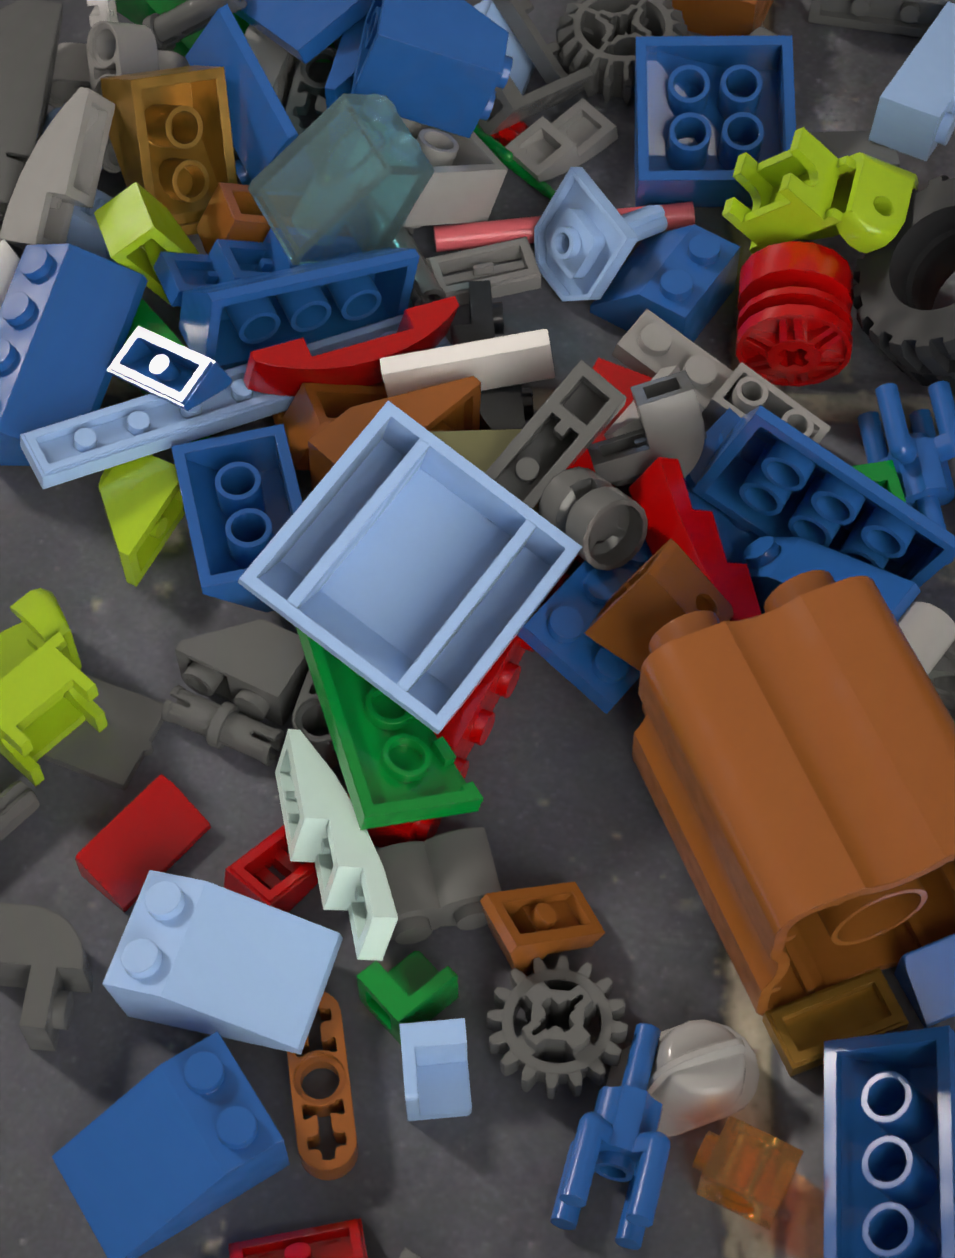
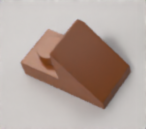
M575 881L486 893L480 900L489 929L511 969L516 968L526 976L533 971V959L540 957L543 960L551 953L592 947L605 934L603 927Z

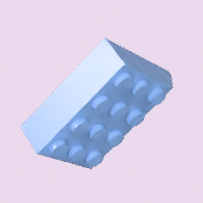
M388 400L242 574L238 583L438 735L563 576L582 546Z

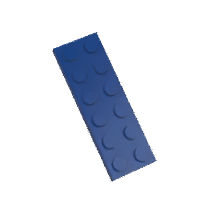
M728 408L706 432L707 438L705 439L702 454L695 467L684 478L692 508L694 510L713 512L727 563H739L743 558V552L746 547L760 537L692 492L693 487L722 441L741 419L731 408ZM646 539L633 559L619 568L608 571L600 570L584 561L517 634L606 714L638 680L640 671L592 640L585 634V631L607 599L653 556Z

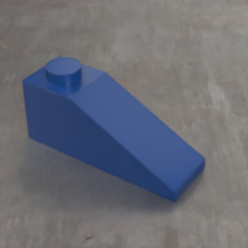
M760 537L746 547L743 552V558L739 562L748 566L762 614L766 613L764 610L766 599L778 586L794 576L812 570H826L830 572L835 582L854 576H868L872 578L897 622L921 592L913 581L803 537Z

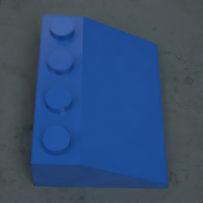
M761 405L744 415L722 441L692 489V492L759 537H803L913 581L917 584L918 588L955 557V536Z

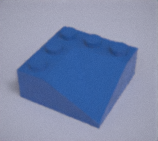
M792 35L636 37L635 207L693 202L694 207H724L726 200L735 197L747 207H753L749 192L733 178V173L738 155L747 152L760 163L791 148L796 130Z

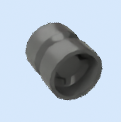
M578 466L566 469L555 476L544 489L539 502V515L582 546L578 555L596 569L608 571L623 566L633 559L641 549L647 535L648 518L644 508L589 468Z

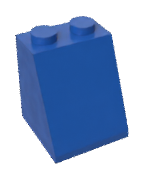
M373 0L364 21L350 102L470 139L479 119L487 121L492 112L496 97L495 88L504 89L509 79L513 64V58L506 55L509 32L465 0Z

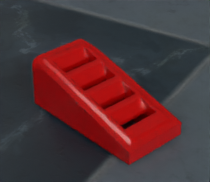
M283 825L225 869L224 888L288 913L318 884L315 862H306L302 865L299 862L290 861V856L287 853L288 844L285 827ZM273 866L286 878L280 880L269 868Z

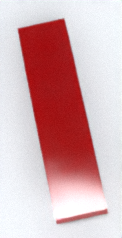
M658 457L629 487L632 499L644 508L648 518V530L645 539L652 555L667 541L672 539L731 604L734 615L730 621H738L761 615L747 564L727 563L713 512L694 510L692 508L679 460Z

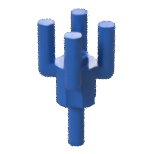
M938 381L928 387L939 432L938 436L936 435L931 411L928 409H919L909 415L913 432L909 434L897 385L895 383L880 385L875 389L889 453L879 413L876 411L862 413L858 416L857 420L867 463L893 460L906 503L947 530L941 506L949 504L955 498V489L947 461L955 458V401L950 383L948 381ZM953 558L951 561H949L946 565H948V564H950L951 562H953V561H954V558Z
M647 1023L636 1025L621 1086H603L599 1090L594 1112L585 1113L580 1118L575 1139L569 1146L550 1219L552 1225L564 1230L576 1229L581 1207L586 1206L595 1171L600 1176L613 1181H629L615 1242L621 1247L632 1250L641 1248L646 1227L653 1225L671 1148L668 1136L658 1131L663 1103L655 1100L647 1091L661 1035V1030L658 1027Z

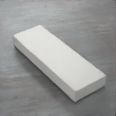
M547 329L380 359L382 378L388 397L474 376L481 382V391L555 378Z

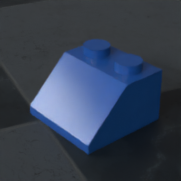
M695 224L643 239L619 269L602 298L594 300L590 305V313L628 331L645 310L648 309L694 342L735 289L741 247Z

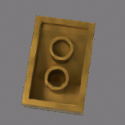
M192 65L100 78L103 97L116 104L109 138L127 188L134 182H137L169 210L187 236L198 234L196 227L218 183L237 184L224 67Z

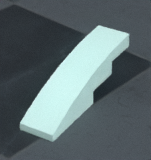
M288 729L275 775L290 861L315 862L323 910L348 911L357 960L382 961L398 920L382 862L367 829L360 830L352 802L335 773L301 730Z

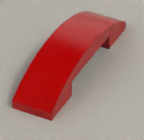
M452 296L405 309L396 333L315 356L311 355L304 338L252 351L243 381L248 390L295 397L302 383L364 386L380 383L383 381L380 359L434 349L447 335L458 310L459 303L456 297Z

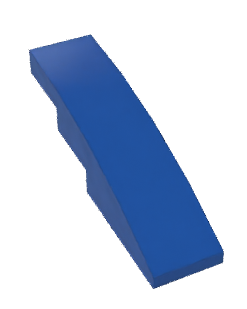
M271 227L263 242L216 239L209 255L161 252L153 268L170 305L181 306L183 291L195 289L203 285H214L242 279L254 274H265L298 267L305 263H316L340 258L352 253H363L369 251L360 233Z

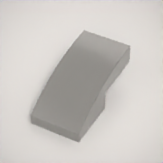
M582 98L552 123L542 116L507 144L505 148L513 153L514 161L538 182H542L568 172L570 167H578L616 141L618 133L616 125Z

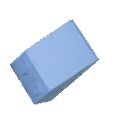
M149 870L103 985L128 1017L210 1035L218 1031L223 1038L302 1054L343 938L339 932L208 881Z

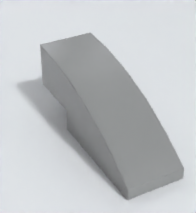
M79 87L58 111L38 140L21 171L7 206L0 231V240L5 239L7 243L22 250L25 249L26 245L66 243L74 206L93 208L116 104L90 88Z

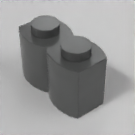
M485 827L458 829L434 836L426 841L404 842L376 849L384 867L398 915V920L390 940H395L398 944H414L427 939L433 930L442 926H457L461 930H473L488 924L480 900L486 893L499 892L501 888Z

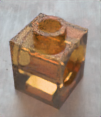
M729 1115L720 1135L711 1131L707 1132L692 1167L702 1172L697 1194L770 1230L796 1174L804 1151Z

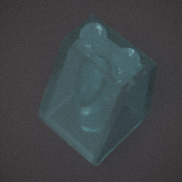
M343 93L251 181L248 190L292 264L302 265L340 258L352 253L389 248L435 170L421 150L420 144L412 136L397 113L395 105L386 95Z

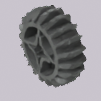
M578 0L576 3H568L564 15L559 17L555 41L560 46L561 51L557 54V61H559V64L568 75L587 66L590 68L593 76L584 83L587 97L600 93L603 94L606 103L612 97H622L627 105L630 98L635 96L636 37L689 36V32H687V25L684 24L682 11L673 8L672 0Z

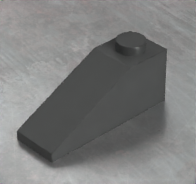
M581 359L485 474L530 508L534 509L539 504L544 489L551 480L575 464L624 407L627 397Z

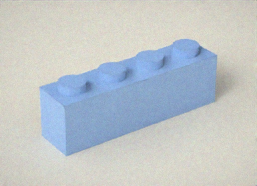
M951 2L946 3L881 94L868 139L924 161L928 160L938 143L944 146L947 145L955 128V4Z

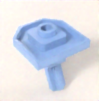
M570 167L534 227L535 260L539 271L562 302L600 300L635 244L667 229L668 221L665 217V210L661 205L655 204L620 215L583 167Z

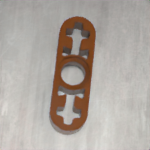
M324 992L317 1009L321 1020H325V1022L321 1023L320 1027L323 1050L311 1051L308 1036L302 1051L304 1055L297 1057L298 1054L287 1052L297 1147L304 1169L317 1179L336 1180L345 1176L354 1167L358 1158V1141L341 1009L336 999L327 992ZM319 1068L333 1071L340 1080L337 1090L331 1096L324 1099L309 1097L302 1089V1083L306 1075ZM345 1110L344 1114H338L337 1112ZM305 1115L312 1116L306 1120L304 1119ZM331 1116L335 1141L337 1143H346V1145L336 1148V1158L323 1160L320 1150H310V1148L320 1145L321 1142L318 1117Z

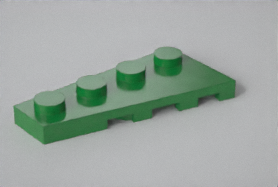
M296 627L360 830L479 811L484 798L473 781L466 783L454 764L456 755L445 738H437L431 729Z

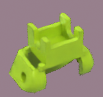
M802 127L795 130L790 150L760 163L747 152L738 155L733 178L749 192L753 208L752 210L735 197L726 200L722 216L752 241L749 249L751 255L768 245L794 241L796 239L815 240L841 235L852 248L867 254L885 247L896 237L906 220L912 190L914 188L918 189L919 181L915 173L861 152L838 159L809 131Z
M43 588L30 590L10 606L11 611L23 622L0 633V753L35 787L45 779L37 761L85 720L99 733L108 726L104 711L93 701L99 695L96 684L81 671L82 665L77 648L61 607L53 592Z

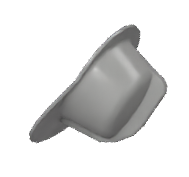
M705 1019L687 1021L661 1032L647 1091L655 1100L663 1103V1111L658 1128L659 1132L666 1134L668 1137L680 1135L715 1121L728 1118L746 1107L756 1093L760 1073L756 1055L744 1037L729 1026ZM631 1045L622 1050L619 1065L610 1067L606 1083L607 1087L621 1086Z

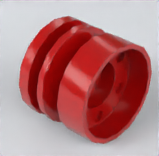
M788 241L768 245L752 254L741 267L739 278V316L736 356L739 362L744 363L768 382L782 386L800 387L817 384L838 375L850 362L853 348V337L851 335L853 328V319L851 317L853 273L848 261L835 250L814 242Z

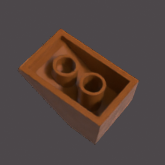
M474 376L353 406L335 420H326L316 428L308 440L312 491L388 400L428 431L480 430L481 382Z

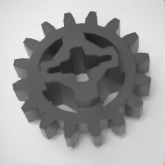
M560 955L556 969L547 970L545 963L538 957L533 959L532 975L527 977L516 968L510 971L512 991L496 987L494 991V1004L499 1009L487 1012V1029L496 1032L489 1037V1050L491 1054L506 1053L501 1060V1073L504 1076L511 1075L518 1070L522 1072L521 1090L528 1092L537 1081L545 1083L547 1099H554L558 1085L567 1084L573 1096L578 1097L581 1096L583 1078L588 1077L599 1086L604 1083L606 1071L602 1062L611 1066L619 1065L622 1050L616 1044L626 1042L628 1030L627 1024L618 1021L624 1016L625 1003L623 999L608 1000L613 986V981L609 977L601 979L597 983L591 981L592 964L586 962L576 973L569 971L567 956ZM522 1008L528 1024L522 1028V1035L517 1038L513 1025L517 1013ZM597 1016L601 1032L597 1042L593 1045L590 1042V1034L586 1031V1028L591 1025L592 1018ZM550 1021L554 1027L547 1030L545 1029L546 1023ZM565 1023L569 1025L566 1032L560 1028Z

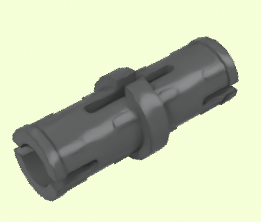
M180 685L175 686L169 693L177 701L175 703L166 698L162 709V719L164 721L175 723L206 737L208 745L221 750L227 746L261 761L262 764L268 767L276 761L277 756L272 754L271 750L274 749L277 752H281L285 740V732L283 730L274 729L240 714L239 707L228 701L220 705L192 693Z

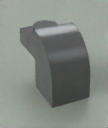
M686 370L630 387L642 429L591 444L588 450L595 473L614 486L628 485L634 483L658 457L678 459L684 478L692 471L703 451L705 426L695 389Z
M0 902V986L27 988L19 1027L32 1050L56 1051L60 1030H68L71 1024L74 1005L72 992L92 993L93 991L92 970L77 932L60 914L41 906Z

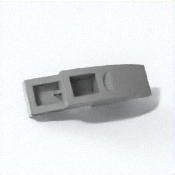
M648 309L645 310L616 344L612 353L613 357L631 370L652 378L661 368L678 365L681 371L686 370L695 389L697 399L704 409L701 414L705 432L711 428L728 408H731L742 418L760 405L818 444L831 429L828 424L741 362L732 371Z

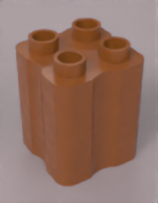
M812 570L794 576L778 586L766 599L764 604L766 613L738 621L720 622L716 613L708 610L694 611L679 616L665 624L651 638L649 643L651 654L646 658L641 667L638 694L643 702L642 712L645 718L634 732L633 761L756 1013L764 1016L766 1011L879 967L881 970L896 967L903 955L955 933V722L875 582L868 576H854L835 582L830 572L826 570Z

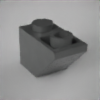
M265 619L183 639L175 648L181 677L192 690L203 696L215 694L237 705L240 712L249 718L259 721L266 718L281 726L285 724L293 712L309 671L298 634Z

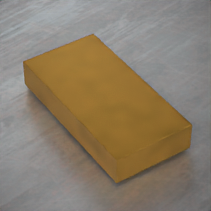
M880 967L766 1011L762 1019L790 1077L824 1064V1041L906 1031L909 1024Z

